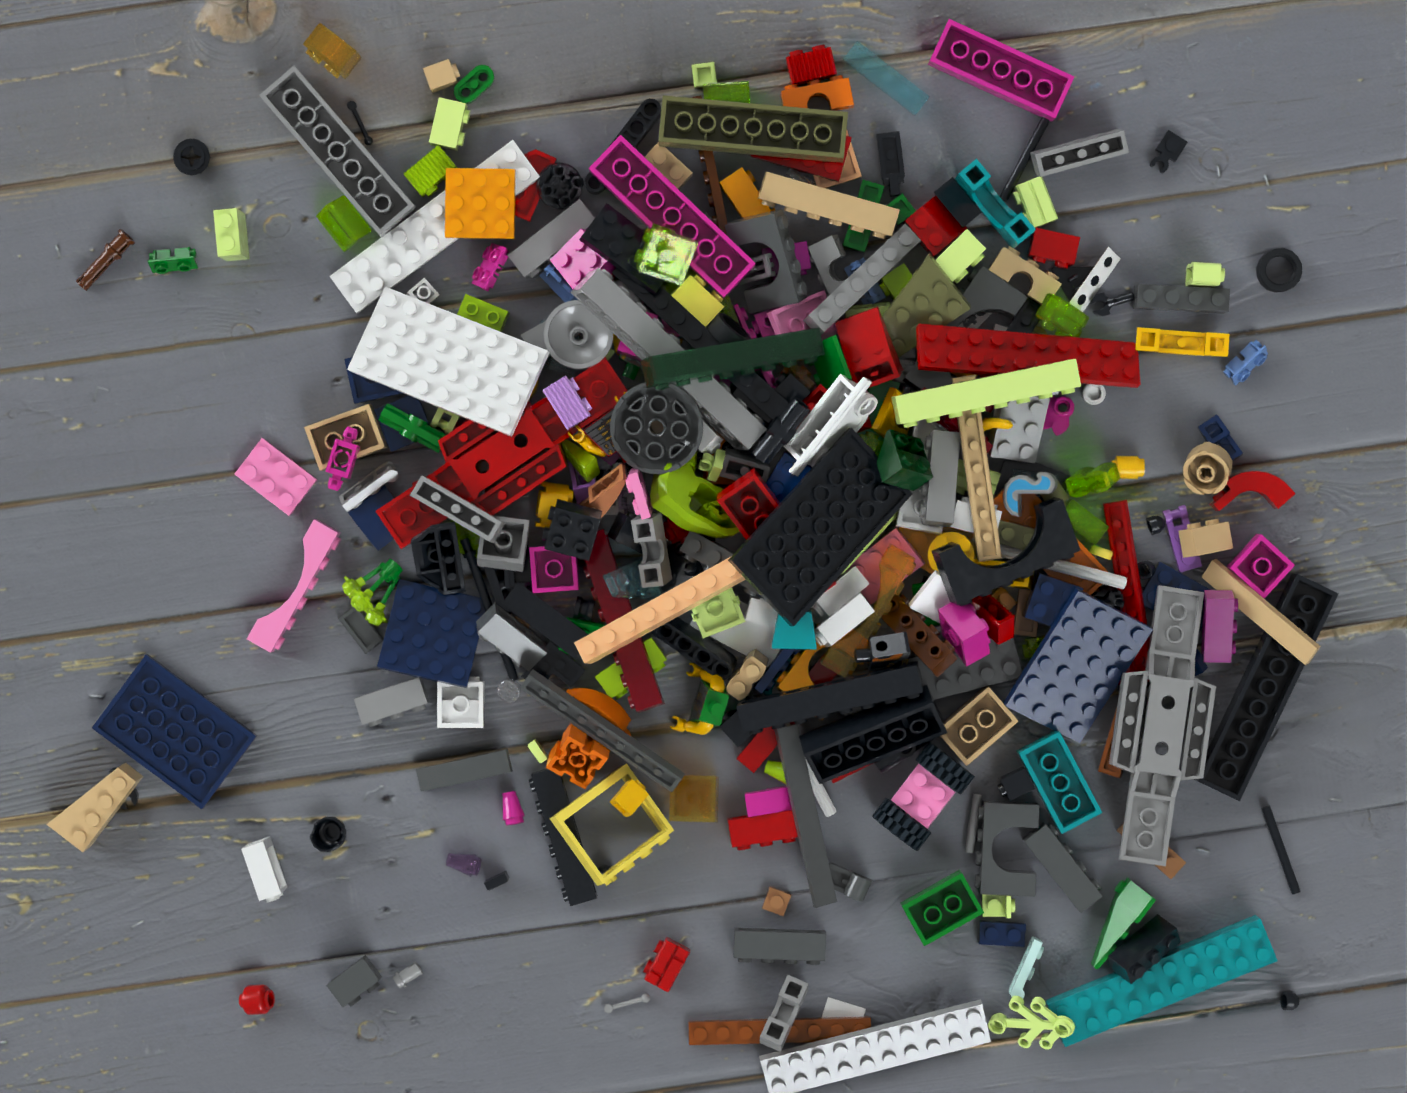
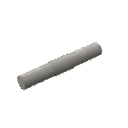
M973 793L965 846V852L974 853L979 823L978 806H981L982 794Z

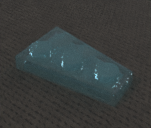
M643 558L603 575L612 597H640L641 599L656 598L664 594L661 586L642 588L638 565L641 564Z

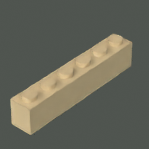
M765 172L758 199L763 200V205L775 208L776 204L785 206L784 211L794 214L801 210L807 212L806 217L819 220L820 216L829 218V224L841 227L843 222L850 224L851 230L861 233L864 232V229L873 231L872 236L885 239L886 235H893L900 211L896 208L770 172Z

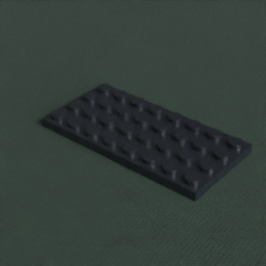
M848 428L728 560L789 626H795L912 495L910 490L882 482L877 466L878 456L853 428Z

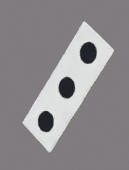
M1109 247L1069 302L1081 315L1121 259Z

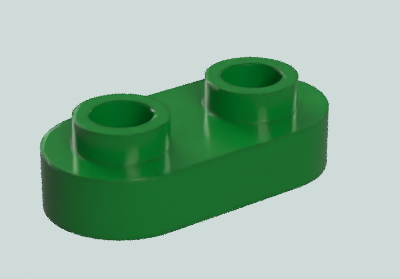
M486 65L476 66L455 85L454 95L456 99L466 104L476 100L493 84L495 76L492 69ZM486 74L487 80L480 81L479 76ZM464 89H469V96H463L462 91Z

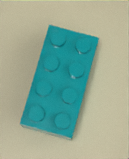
M1052 731L1016 750L1061 834L1102 813L1060 731Z

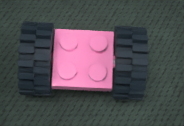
M931 742L925 746L915 759L920 764L912 771L891 801L885 798L872 815L883 827L916 851L921 848L931 835L928 828L956 792L961 795L975 777Z

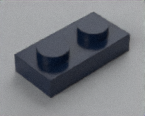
M980 920L978 943L982 945L1025 947L1026 924Z

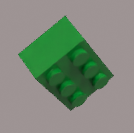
M960 869L900 902L924 946L984 913Z

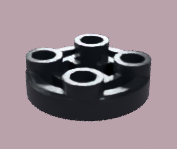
M556 162L546 166L541 171L540 177L537 179V192L540 199L546 205L556 209H567L579 199L584 180L573 166Z

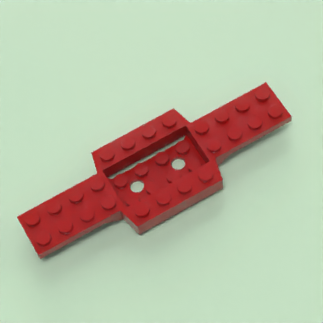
M606 357L574 378L580 388L576 391L581 399L585 397L592 407L589 411L591 416L577 425L581 429L616 406L615 396L619 400L624 395V392L628 391ZM547 397L535 404L528 400L523 411L525 413L521 416L512 437L498 432L457 460L455 459L496 430L468 420L438 440L446 463L428 475L427 478L494 516L567 467L560 443L570 437L568 432L573 435L578 432V429L575 426L569 430L566 429ZM518 434H524L527 437L528 443L525 447L520 448L515 445L514 439ZM545 448H551L479 497V492ZM479 460H486L489 463V470L486 473H479L477 471L476 463ZM416 484L376 510V513L400 549L411 544L413 537L431 525L440 524L448 519V517L410 496Z

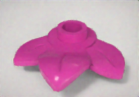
M1066 396L1050 397L1043 430L1052 427L1054 434L1058 436L1068 429L1069 417L1074 412V403L1070 398ZM1060 405H1066L1067 410L1061 412L1058 409V407Z

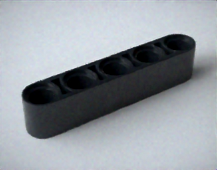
M650 98L642 102L613 142L622 135L636 149L660 118V103ZM648 105H654L658 110L655 115L649 116L644 112L645 108ZM633 124H642L644 127L643 131L640 134L632 133L631 126ZM589 172L585 178L586 189L591 194L597 195L602 193L606 189L603 184L597 189H592L589 186V181L595 177Z
M679 617L650 632L711 675H719L723 680L731 676L737 665V659L732 653L708 637L703 639L700 631ZM664 625H668L672 630L666 629ZM683 638L689 639L691 643L685 642ZM702 651L708 652L710 656L703 654ZM720 663L727 665L728 668L722 667Z

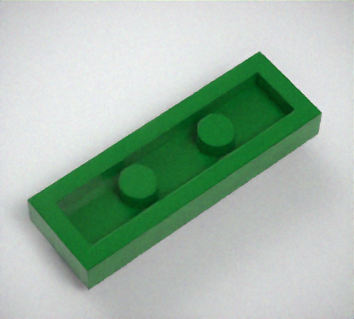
M862 180L857 198L879 204L884 186ZM849 224L843 246L865 252L871 230L864 229V232L861 233L851 230V225Z

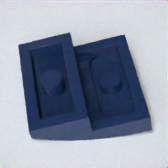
M385 485L381 486L379 492L364 499L359 507L348 512L378 551L394 539L376 513V510L395 498Z

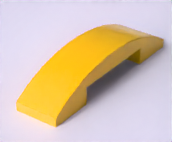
M1137 327L1135 350L1180 355L1228 357L1230 334Z

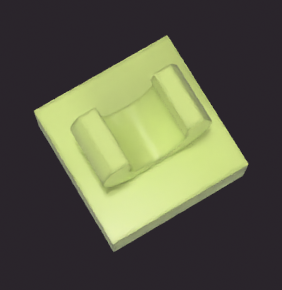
M716 449L714 455L703 453L698 469L709 471L707 480L717 481L723 468L726 451Z

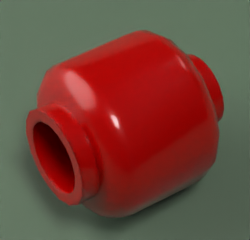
M248 985L239 996V1005L247 1015L267 1014L275 1003L274 993L267 985Z

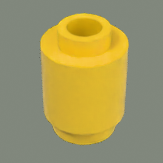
M1116 456L1115 460H1111L1110 472L1115 474V479H1138V477H1144V458H1139L1138 456Z

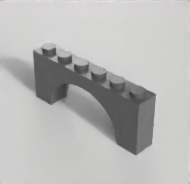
M982 266L979 271L974 269L967 279L970 282L967 289H960L962 295L971 305V309L946 326L958 327L968 318L982 313H997L1013 319L1028 297ZM917 360L914 364L909 362L902 372L906 375L902 381L916 391H920L924 387L931 389L952 384V377L949 372L918 370Z

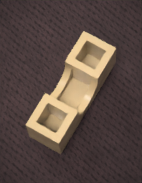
M1010 246L1008 248L1003 247L988 270L1007 283L1014 274H1025L1031 283L1026 296L1046 308L1062 284L1058 281L1059 277L1050 271L1044 273L1038 269L1040 265L1029 258L1027 261L1019 257L1020 252Z

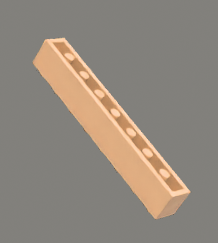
M729 557L574 642L583 662L592 664L746 579L728 561Z

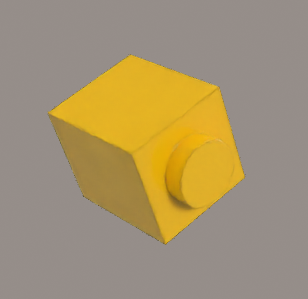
M631 779L626 781L609 803L625 817H628L636 811L649 794L645 791L646 787L641 782Z

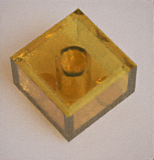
M320 22L303 43L307 49L305 53L317 64L323 62L325 64L323 67L337 79L339 76L346 79L362 58L355 49Z
M684 775L673 792H670L669 821L718 823L719 777Z

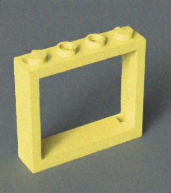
M627 763L617 768L550 818L597 886L602 884L607 886L617 879V873L621 870L624 873L635 866L633 861L639 857L641 859L647 857L653 852L651 848L658 843L661 846L670 839L669 834L674 831L650 795H648L641 803V806L659 831L601 874L564 821L621 778L625 783L631 779L634 781L638 780Z

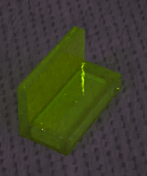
M345 195L326 204L316 215L343 252L349 250L359 239L372 231Z

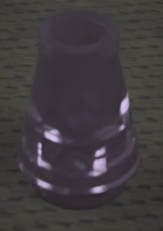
M449 853L446 866L470 877L472 875L477 876L481 867V858L477 857L476 854Z

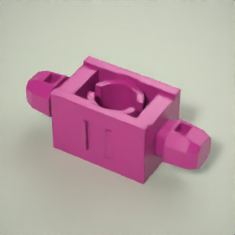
M347 427L342 435L344 440L335 438L325 472L333 474L332 477H329V489L339 491L343 484V481H341L342 477L351 478L360 449L359 445L353 444L358 435V431L355 428ZM340 446L352 450V453L349 451L345 452L349 459L345 465H341V468H347L346 471L333 468L334 464L340 467L337 457L345 451L339 450Z

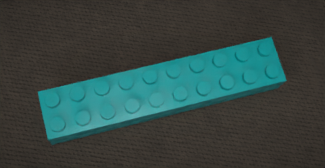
M1253 915L1177 946L1132 984L1113 972L1049 998L1045 1002L1048 1009L1057 1016L1069 1017L1075 1024L1073 1034L1066 1038L1060 1037L1063 1045L1067 1047L1278 960L1261 918Z

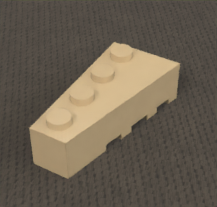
M127 763L122 764L46 825L81 852L86 851L92 846L143 776Z

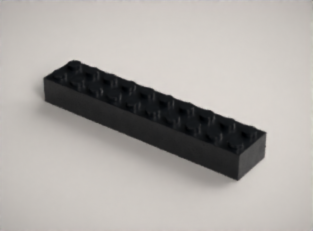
M1292 573L1275 608L1316 642L1339 593L1299 574ZM1265 631L1207 750L1204 777L1194 779L1238 801L1243 796L1305 666Z

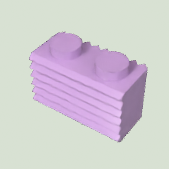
M564 376L542 391L566 429L569 430L590 417L589 411L592 407L585 397L583 399L579 397L576 391L580 388L574 378L568 379L567 376Z

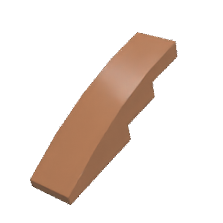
M621 463L588 488L589 497L578 505L601 510L602 518L616 501L626 484L625 465Z

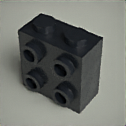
M557 499L555 507L551 506L547 519L551 520L550 527L545 526L542 536V540L546 541L544 549L589 561L601 521L602 511Z

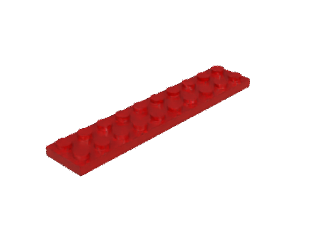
M918 324L916 327L918 370L993 376L1076 359L1082 384L1138 388L1141 385L1138 350H1135L1136 342L931 324Z

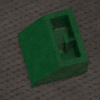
M891 429L886 431L877 460L882 482L915 491L933 478L931 465L924 450V444L921 438Z

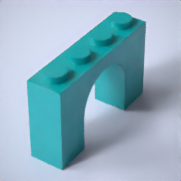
M976 158L956 176L955 180L1010 247L1015 248L1036 229L1022 212L1016 214L1000 198L989 181L991 175Z

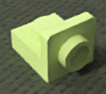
M982 894V909L984 911L982 917L1011 918V912H1015V899H1011L1009 895Z

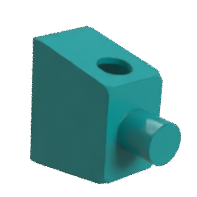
M808 610L795 626H789L777 614L772 649L817 650L812 612Z

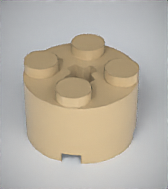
M1204 442L1193 448L1188 454L1183 467L1184 481L1187 487L1200 495L1220 492L1226 486L1231 474L1232 459L1224 448L1211 442Z

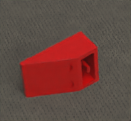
M878 306L835 322L843 354L853 382L859 383L865 377L873 382L869 386L870 388L901 376L903 368Z

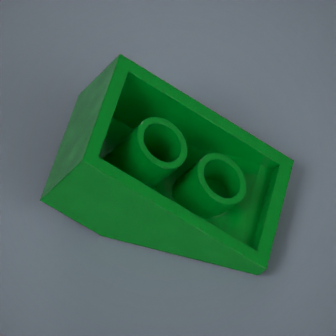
M836 335L807 348L809 352L805 353L809 366L814 365L817 374H814L813 377L817 387L821 384L826 389H829L840 374L846 376L849 380L852 379Z

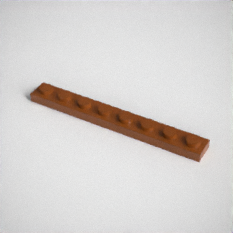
M871 1017L796 1018L785 1043L816 1042L870 1028ZM767 1019L689 1021V1045L760 1044V1035Z

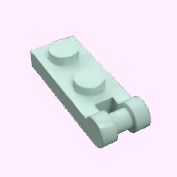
M1031 937L1009 987L1011 997L1020 996L1022 999L1024 998L1023 987L1026 980L1030 981L1034 974L1035 968L1033 964L1035 960H1039L1044 950V947H1042L1043 942L1036 937Z

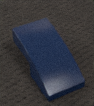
M1218 415L1198 426L1205 441L1224 448L1230 455L1232 462L1243 455V452L1230 436L1229 430Z

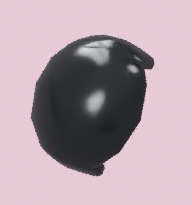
M324 817L314 824L310 840L313 847L319 851L331 852L340 848L345 842L346 829L344 823L338 818Z

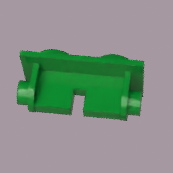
M191 247L175 248V256H171L170 249L153 250V253H149L148 264L152 273L165 274L169 271L187 272L191 269H198L195 261L196 250L191 249Z

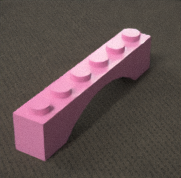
M317 519L313 520L303 538L304 567L295 591L280 608L267 616L257 619L247 640L270 653L274 652L275 649L279 650L285 641V638L282 637L286 629L290 631L296 621V618H294L298 609L301 611L306 604L307 598H305V595L309 589L312 591L319 580L316 576L320 569L324 571L330 559L327 556L331 549L335 551L341 541L338 537L341 532Z

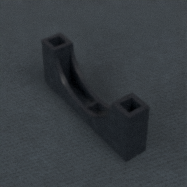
M1053 497L1034 506L1036 525L1030 542L1020 554L1005 563L993 566L977 565L964 554L960 545L954 542L932 550L931 552L949 601L959 606L967 605L972 602L974 597L987 596L993 592L992 589L999 586L1001 588L1013 584V580L1017 578L1030 577L1034 574L1033 571L1040 568L1042 570L1048 569L1054 565L1053 562L1060 559L1068 560L1074 557V553L1080 551V547L1063 499Z

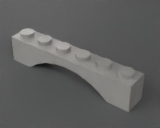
M904 224L803 321L820 337L921 240Z

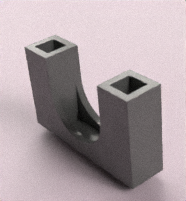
M783 209L736 219L725 225L727 236L737 246L752 242L763 243L774 251L779 262L778 275L774 281L754 285L743 291L749 313L799 303L807 298V286L801 277V265L795 256L794 240L790 237L788 219L784 215Z
M982 800V806H978V820H981V829H977V842L980 843V852H976V865H979V874H975V888H978L980 894L1035 897L1036 873L1034 871L1008 870L1000 867L993 859L992 844L995 837L1004 829L1010 827L1039 828L1040 805L1038 803Z

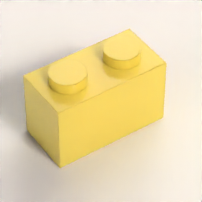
M689 274L673 291L671 296L706 327L724 308L721 304L724 299L714 290L709 293L704 288L706 283L697 274L694 278Z

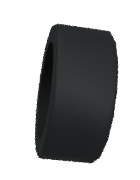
M1285 248L1273 249L1259 259L1256 267L1257 278L1266 290L1284 292L1293 288L1300 281L1302 263L1299 257L1291 250ZM1275 257L1286 258L1292 265V276L1283 284L1272 282L1266 274L1268 262Z
M718 313L707 326L710 334L721 345L737 355H740L751 343V337L745 329L723 313Z

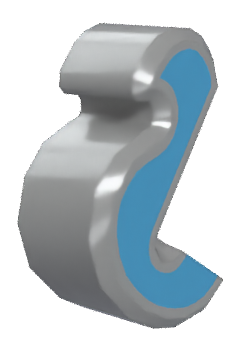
M1039 472L1036 475L1038 480L1030 475H1017L1010 478L1005 484L1003 492V503L1006 510L1011 515L1022 516L1021 494L1053 493L1058 486L1056 477L1049 472Z

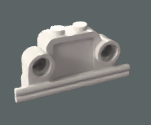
M842 374L838 376L797 428L793 438L784 446L797 460L789 470L791 474L799 476L807 464L813 467L848 428H853L856 433L868 419V415L875 410L878 403L877 398L867 391L873 383L871 380L863 377L859 383H855Z

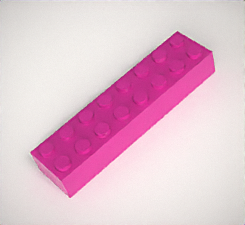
M622 135L589 167V171L723 299L755 267L756 263Z

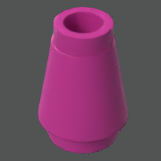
M516 791L503 793V821H505L506 826L523 823L525 814Z

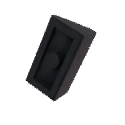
M953 177L934 192L962 227H965L982 213Z

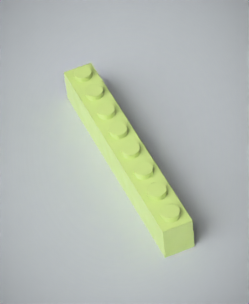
M1069 359L892 396L891 399L896 423L903 424L904 428L917 426V421L926 419L927 423L940 421V416L943 415L955 418L963 416L962 411L971 410L972 414L983 412L985 407L994 405V409L1007 407V402L1016 400L1017 404L1030 402V397L1039 396L1040 400L1053 397L1052 392L1061 391V395L1074 393L1076 387H1081L1076 359Z

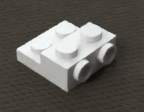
M470 676L467 688L437 682V728H483L485 681H479L478 676Z

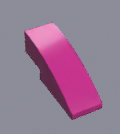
M787 786L744 793L748 817L792 810Z

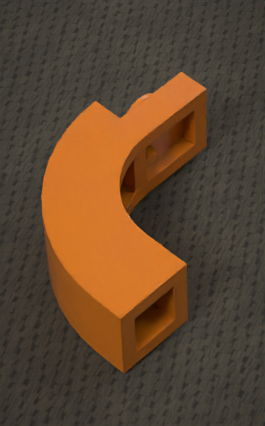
M588 688L567 689L566 692L631 736L630 731L627 729L631 719L624 708L613 698Z

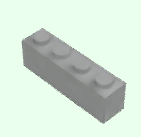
M1118 128L1033 151L1030 154L1035 175L1042 177L1129 153L1124 130Z
M579 199L507 256L525 279L529 276L533 279L542 272L541 267L547 262L552 264L550 259L581 228L586 230L595 218Z
M933 430L929 436H926L925 450H928L927 459L931 465L933 478L921 486V495L925 496L924 504L920 505L919 517L923 518V525L950 527L954 523L960 446L959 432Z
M421 475L410 496L491 543L495 542L505 525L503 521Z

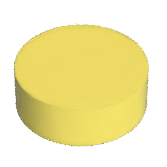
M1091 545L1089 551L1093 555L1111 560L1113 555L1112 551L1096 545Z

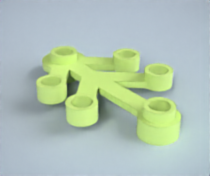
M1013 996L1009 1002L1010 1009L1018 1012L1026 1019L1007 1018L1002 1013H996L990 1018L988 1028L995 1034L1004 1033L1007 1027L1030 1029L1028 1032L1021 1033L1018 1039V1044L1023 1048H1029L1033 1040L1044 1029L1052 1030L1050 1034H1043L1039 1041L1042 1048L1051 1049L1059 1037L1066 1038L1073 1034L1075 1024L1069 1017L1057 1016L1045 1007L1046 1002L1041 997H1034L1030 1007L1034 1012L1042 1014L1048 1020L1041 1019L1025 1007L1024 1000L1020 996Z

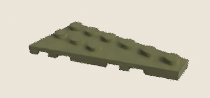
M929 253L919 269L914 272L910 281L902 288L882 316L898 358L917 346L916 327L918 324L946 326L971 309V305Z

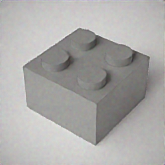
M494 516L503 521L505 525L494 543L480 537L477 566L523 572L529 534V520Z

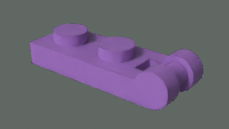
M1181 505L1176 510L1170 511L1168 509L1162 511L1178 571L1184 572L1201 567L1202 564L1199 556L1183 558L1178 531L1187 529V524H1190L1186 506ZM1180 518L1181 524L1174 526L1173 520Z

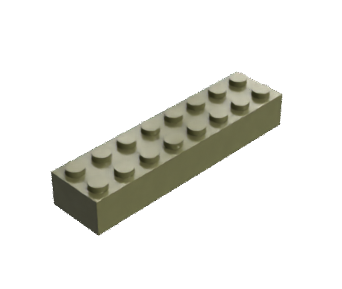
M663 95L658 142L661 147L843 163L848 112Z

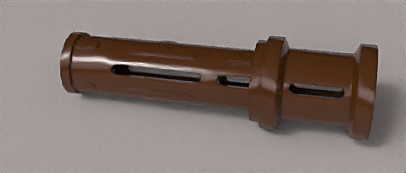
M122 229L118 230L119 234L110 243L104 245L105 250L76 280L84 290L87 291L115 260L122 258V253L130 245L135 244V241Z

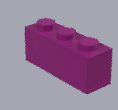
M1204 590L1201 643L1203 662L1231 663L1232 654L1236 653V642L1232 641L1233 633H1237V620H1234V612H1238V598H1234L1232 590Z

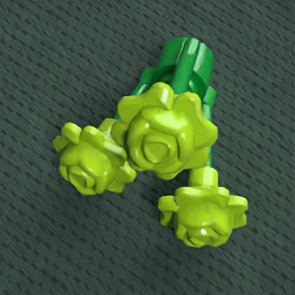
M389 559L386 563L382 562L363 578L359 577L354 580L345 576L342 588L344 593L349 598H352V607L359 612L364 611L367 613L365 619L370 624L379 626L381 623H388L383 612L386 607L385 603L395 585L401 579L399 575L403 570L394 560ZM379 573L380 578L370 589L362 592L361 587L366 584L365 582ZM383 581L387 583L392 581L381 602H378L376 607H374L370 600L373 592Z

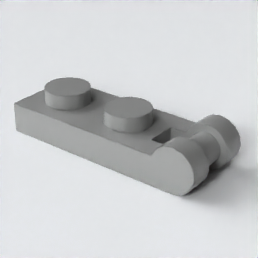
M391 461L384 462L341 494L339 499L344 509L348 512L352 508L359 507L365 498L379 492L381 486L387 482H395L399 475L394 463Z

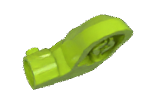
M698 450L681 468L665 474H653L650 491L651 506L667 516L677 526L690 532L715 538H727L740 532L717 501V494L724 489L695 475ZM667 463L664 470L670 469L672 463Z

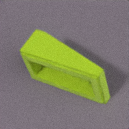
M567 439L561 442L565 457L588 483L600 474L597 458Z

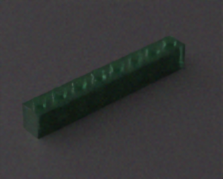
M813 328L649 356L641 360L646 388L655 387V391L668 389L669 384L674 383L677 384V387L690 385L691 380L698 379L699 383L712 381L714 376H719L720 379L734 377L733 373L741 372V376L755 373L754 369L762 368V372L775 370L777 365L789 368L797 366V362L804 361V365L818 362L817 358L825 355L820 328Z

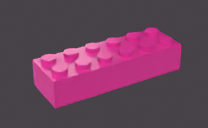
M951 19L948 20L928 63L929 66L1037 116L1046 118L1050 122L1055 120L1075 77Z

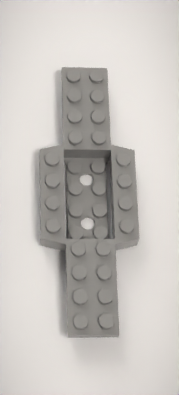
M1157 586L1152 621L1153 631L1150 635L1146 670L1122 673L1109 760L1110 765L1131 773L1120 845V860L1166 866L1175 797L1181 780L1201 779L1204 777L1216 686L1195 678V656L1204 592ZM1147 680H1149L1151 683L1146 711L1140 761L1137 765H1135ZM1165 696H1171L1174 699V706L1171 709H1165L1162 706V699ZM1158 742H1165L1167 744L1168 751L1166 754L1158 755L1156 753L1155 746Z

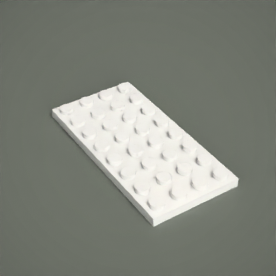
M384 287L347 370L512 437L549 352L467 318Z

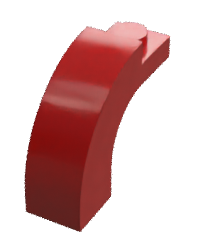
M1247 471L1230 476L1225 486L1227 490L1224 491L1222 489L1212 497L1214 501L1210 505L1215 511H1220L1239 494L1246 491H1254L1262 495L1274 509H1279L1295 495V492L1275 475L1261 471Z

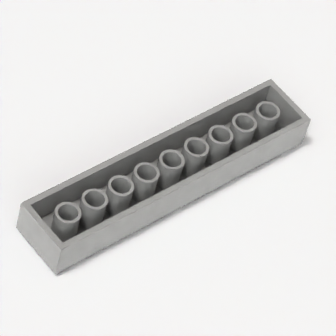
M598 268L589 272L570 293L664 382L672 383L685 390L698 405L702 418L735 450H749L767 430L762 425L764 421L758 415H752L746 409L747 405L740 398L735 399L730 394L731 390L726 384L717 382L713 378L714 373L708 367H702L696 361L697 357L691 351H685L680 346L681 342L673 334L668 335L663 330L664 325L658 319H652L646 313L647 309L640 302L637 301L635 303L629 297L630 293L626 288L621 285L618 287L612 281L613 276L608 271Z

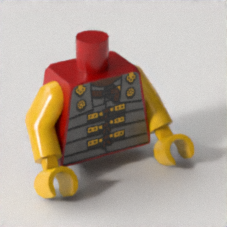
M615 396L616 403L619 401L617 396ZM614 408L584 430L575 425L578 433L572 435L568 432V435L587 452L599 457L606 455L611 457L617 452L610 433V421Z

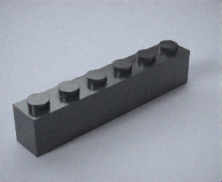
M547 768L533 772L531 774L532 779H529V784L532 792H536L538 796V801H535L539 814L543 813L545 822L542 823V828L545 836L549 835L552 843L548 847L551 857H556L558 863L555 871L558 880H563L565 888H562L561 891L564 901H569L570 906L597 899L598 895L593 879L550 820L552 816L570 804L562 776ZM572 815L564 822L583 848L575 818Z

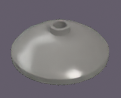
M571 300L559 305L549 315L544 327V342L549 354L559 364L571 369H586L598 364L608 354L613 342V333L579 300ZM576 334H582L583 339L581 341L575 340Z

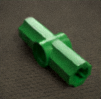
M389 403L386 404L378 419L381 423L399 431V434L411 441L419 442L440 453L441 448L438 440L446 436L445 433L427 425V422L411 413L407 414Z

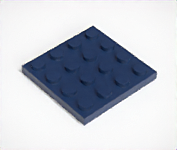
M399 579L377 668L467 688L479 642L476 621L485 613L481 598L462 593L443 595L432 586Z

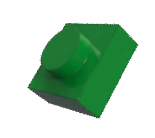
M903 193L886 205L900 210L896 221L897 226L916 212Z

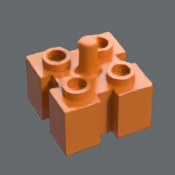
M570 723L562 735V740H558L549 752L546 768L559 776H562L564 773L568 774L570 782L586 789L593 780L596 770L599 771L609 758L610 750Z

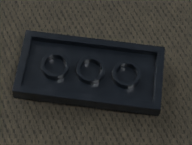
M607 203L579 239L652 295H655L681 259Z

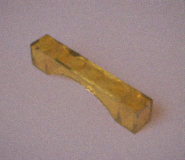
M889 544L879 561L880 587L877 600L873 606L875 612L868 616L853 632L841 638L827 649L820 661L823 666L844 678L847 674L852 675L858 665L855 662L854 650L867 648L868 638L871 634L875 635L879 630L881 623L878 621L883 614L887 615L893 605L890 602L894 594L897 596L900 594L905 585L902 583L906 574L910 576L916 567V563H914L915 557L895 545Z

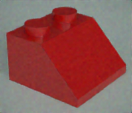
M936 195L903 223L921 240L919 243L932 257L936 256L967 229L966 226L962 227Z

